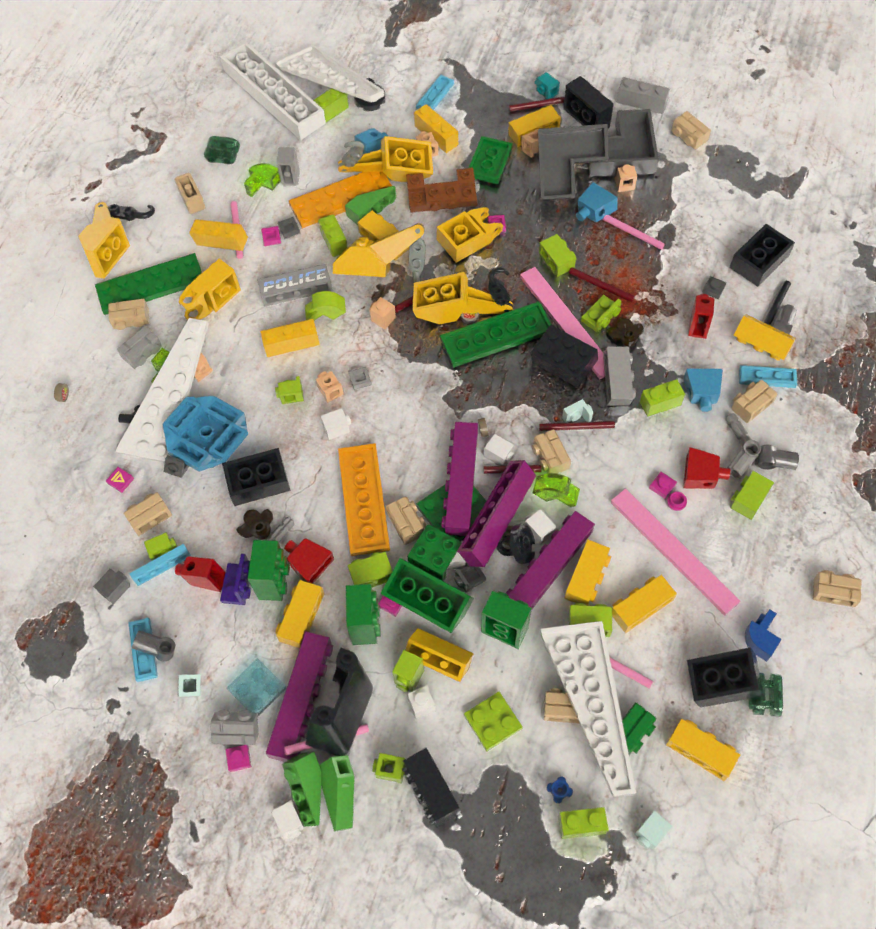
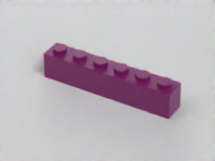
M455 422V428L451 429L450 440H453V446H449V457H452L451 463L447 464V474H450V480H446L445 492H448V498H444L443 510H447L446 516H442V528H445L446 534L452 536H466L470 530L478 423Z
M525 460L510 461L459 547L457 552L469 566H486L531 487L536 475Z
M577 511L571 516L568 515L562 523L563 527L560 530L556 529L552 534V541L548 545H543L539 551L540 556L537 559L531 560L527 567L528 571L525 574L521 573L515 582L516 586L513 589L507 590L506 594L509 598L515 601H524L533 609L592 534L595 524Z
M305 632L265 753L271 759L286 762L301 753L297 752L286 756L284 747L300 743L301 739L306 737L308 731L306 723L308 717H311L314 711V698L318 697L321 689L319 682L321 676L324 677L326 674L327 665L325 663L327 657H331L333 652V645H331L329 637Z

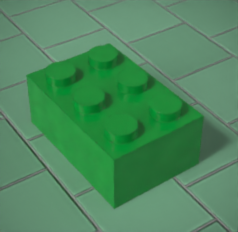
M253 540L248 580L258 600L283 601V594L287 593L285 578L286 575H289L290 565L287 563V557L284 556L283 548L280 547L278 541Z
M371 584L346 585V622L352 644H377V637H381V627L378 618L380 617V605L378 604L377 592L372 590Z
M492 591L482 611L481 633L519 649L529 628L532 608L524 601L510 599L506 593Z

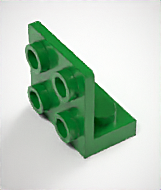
M427 525L408 554V562L445 581L447 577L446 570L462 542L431 525Z

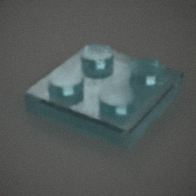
M257 658L226 689L248 711L257 713L259 716L287 688Z

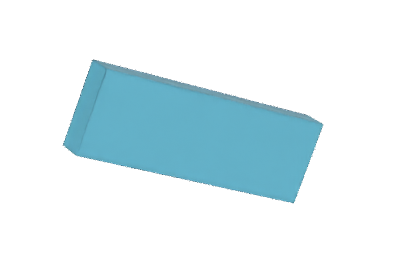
M440 75L416 104V109L418 110L427 104L434 110L452 88L454 80Z
M740 365L739 384L750 385L752 382L756 384L758 381L763 380L772 387L796 388L797 369Z
M182 544L129 574L136 585L140 586L176 566L178 563L185 561L191 555L186 546Z
M149 618L128 622L131 648L139 630L152 634ZM132 649L135 680L141 682L157 678L155 656Z

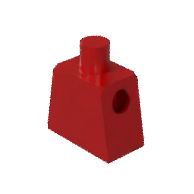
M707 294L696 296L691 312L688 336L707 338L714 315L715 299L713 297H709ZM699 317L704 319L703 323H698Z
M689 447L686 455L683 488L713 489L716 487L718 479L729 480L731 469L720 467V457L718 455Z
M307 538L303 539L299 545L290 540L284 547L290 553L287 557L290 567L303 581L311 584L334 561L333 553L330 550Z
M188 556L184 564L178 563L176 565L175 574L183 577L190 585L217 592L222 591L226 572L214 559Z

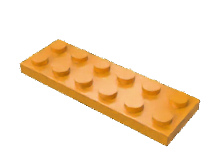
M361 172L288 201L301 228H305L318 223L320 218L329 215L336 216L346 212L345 205L357 195L384 189L392 185L383 172Z
M376 443L338 448L351 556L390 551Z

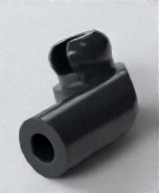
M140 405L135 406L132 414L120 413L118 417L119 423H131Z

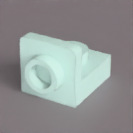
M582 399L564 408L562 419L565 423H568L570 421L574 422L583 416L586 422H591L593 410Z

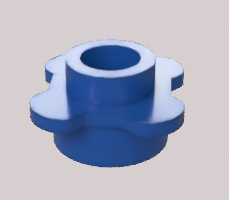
M562 776L558 777L554 783L547 785V791L551 792L555 803H561L562 799L571 797L573 794L572 788H569L566 779Z

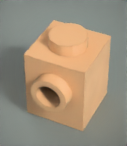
M382 297L371 304L369 309L371 321L386 329L396 318L395 305Z

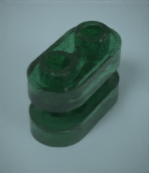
M211 136L208 139L203 155L211 163L233 164L235 163L240 143L234 138Z
M760 673L764 696L749 699V710H752L754 715H764L765 709H769L771 716L781 717L783 712L782 676L780 674H771L769 680H765L764 673ZM765 688H769V701L765 700Z

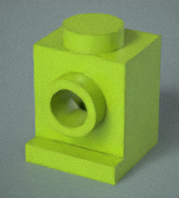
M296 376V380L279 382L278 387H275L276 397L281 399L282 405L304 401L299 376Z
M166 532L144 541L151 561L178 547L175 539L170 538Z
M379 753L378 759H374L372 772H375L376 778L402 784L404 776L402 768L405 767L403 762L405 758ZM387 766H392L393 771L387 773L385 771V768Z

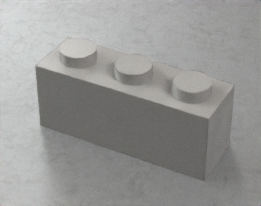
M623 77L618 89L616 103L640 109H650L652 112L663 114L670 88Z
M607 347L603 353L607 406H629L636 397V390L632 386L634 381V371H631L632 353L629 352V347Z

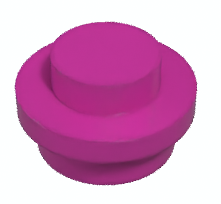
M673 492L668 496L667 504L672 510L680 511L686 507L687 498L681 492Z

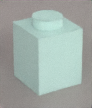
M201 674L178 675V697L200 696Z
M654 810L635 833L638 837L637 841L646 849L650 847L653 850L672 828V825Z

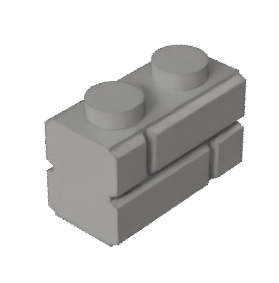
M278 148L276 162L281 184L283 186L298 185L300 169L295 148Z
M144 326L117 350L122 359L135 369L138 366H142L152 354L158 353L162 345L158 337Z
M228 710L215 712L210 722L211 743L255 745L259 734L258 714L247 710L240 711L239 713H230Z

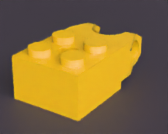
M487 207L472 209L467 213L464 211L437 226L436 240L456 263L490 244L503 231L501 223L487 224L483 222L489 216V209Z
M219 258L186 287L179 298V304L186 309L184 316L187 320L189 318L201 320L212 311L217 312L241 291L234 269ZM186 297H191L190 303H184L183 300ZM198 311L196 317H189L190 312Z

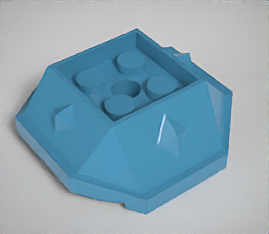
M215 396L186 397L163 423L168 454L185 461L186 465L198 472L214 468L226 462L248 436L245 413Z

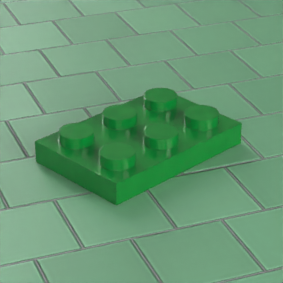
M481 136L469 168L474 170L475 179L499 184L511 154L513 143Z

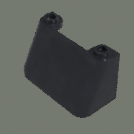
M340 647L336 658V670L332 681H337L339 684L338 693L340 695L334 708L319 706L313 711L309 720L305 743L307 746L334 756H344L350 751L373 691L372 683L355 653Z

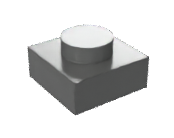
M294 217L278 222L284 239L300 234Z
M710 276L702 293L719 300L727 283Z

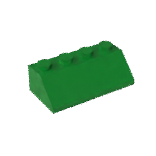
M399 558L380 593L449 633L455 630L474 600L470 595L402 558Z

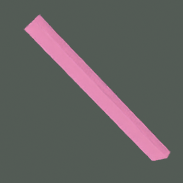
M536 267L520 274V279L538 302L540 301L542 307L560 330L598 349V361L593 366L592 371L599 380L604 378L603 352Z
M626 488L611 500V504L724 616L739 604L740 600Z

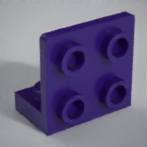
M241 554L239 564H227L220 598L221 603L245 605L246 599L250 598L251 588L249 587L250 582L248 580L250 561L246 554Z

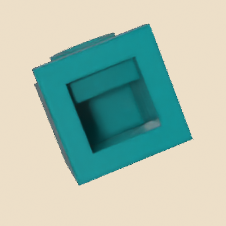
M545 72L536 78V91L546 97L545 99L554 98L559 94L560 82L553 76Z

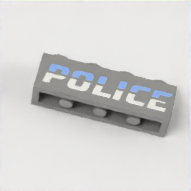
M326 264L257 280L264 307L312 296V294L321 291H333Z

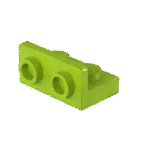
M603 295L581 317V322L598 333L602 328L605 329L613 317L619 315L622 301L618 299L614 302Z

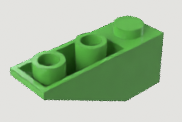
M391 186L357 195L345 205L347 217L358 225L357 222L370 211H374L376 214L381 213L386 206L393 203L397 198L396 187Z
M313 751L301 753L282 764L284 776L289 783L292 798L296 802L299 817L304 826H318L320 824L322 771Z
M348 755L331 757L319 766L322 771L321 787L335 832L353 828L354 773Z

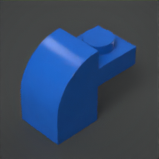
M771 609L766 614L761 613L756 622L751 621L745 631L747 647H751L753 652L766 662L773 655L782 640L767 630L777 615Z

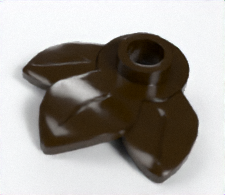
M627 318L619 319L617 327L607 329V333L611 338L621 340L625 346L635 345L638 341V336L644 331L642 324L633 325L632 321Z
M254 509L246 511L243 517L245 523L236 529L238 534L244 538L254 536L260 540L269 537L271 533L270 523L273 520L272 512L269 509L264 510L261 514Z

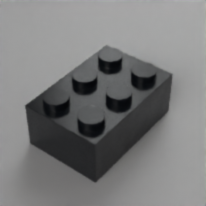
M582 76L566 84L563 109L582 126L608 124L609 129L614 103Z
M765 224L734 254L729 268L758 287L790 256L795 242L770 225Z
M552 325L548 327L530 353L533 364L578 388L598 361V349Z
M279 448L222 463L229 495L234 506L291 491Z
M751 647L687 660L694 702L700 708L764 696L756 654Z
M427 747L403 760L405 766L402 768L403 774L409 785L414 784V795L419 804L424 803L426 807L423 809L424 814L430 825L434 823L438 828L460 815V807Z

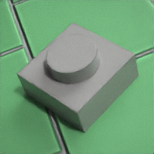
M366 367L348 371L354 390L371 386V380Z

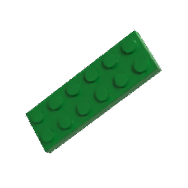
M193 253L97 283L95 288L104 315L109 314L108 304L138 299H145L148 302L185 290L199 274H202L196 254Z
M539 301L440 335V340L454 368L538 339L543 336L552 324Z

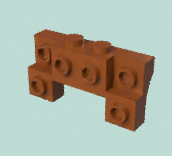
M473 168L456 169L457 181L424 184L423 173L407 174L410 213L477 206Z

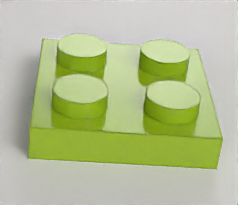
M500 691L464 713V717L486 752L523 729Z

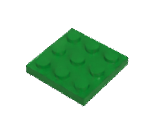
M445 485L416 503V507L431 526L445 533V528H442V516H446L447 510H443L444 498H448V492H445ZM473 486L470 528L486 503L485 498L475 486ZM450 535L451 537L459 541H463L466 537Z

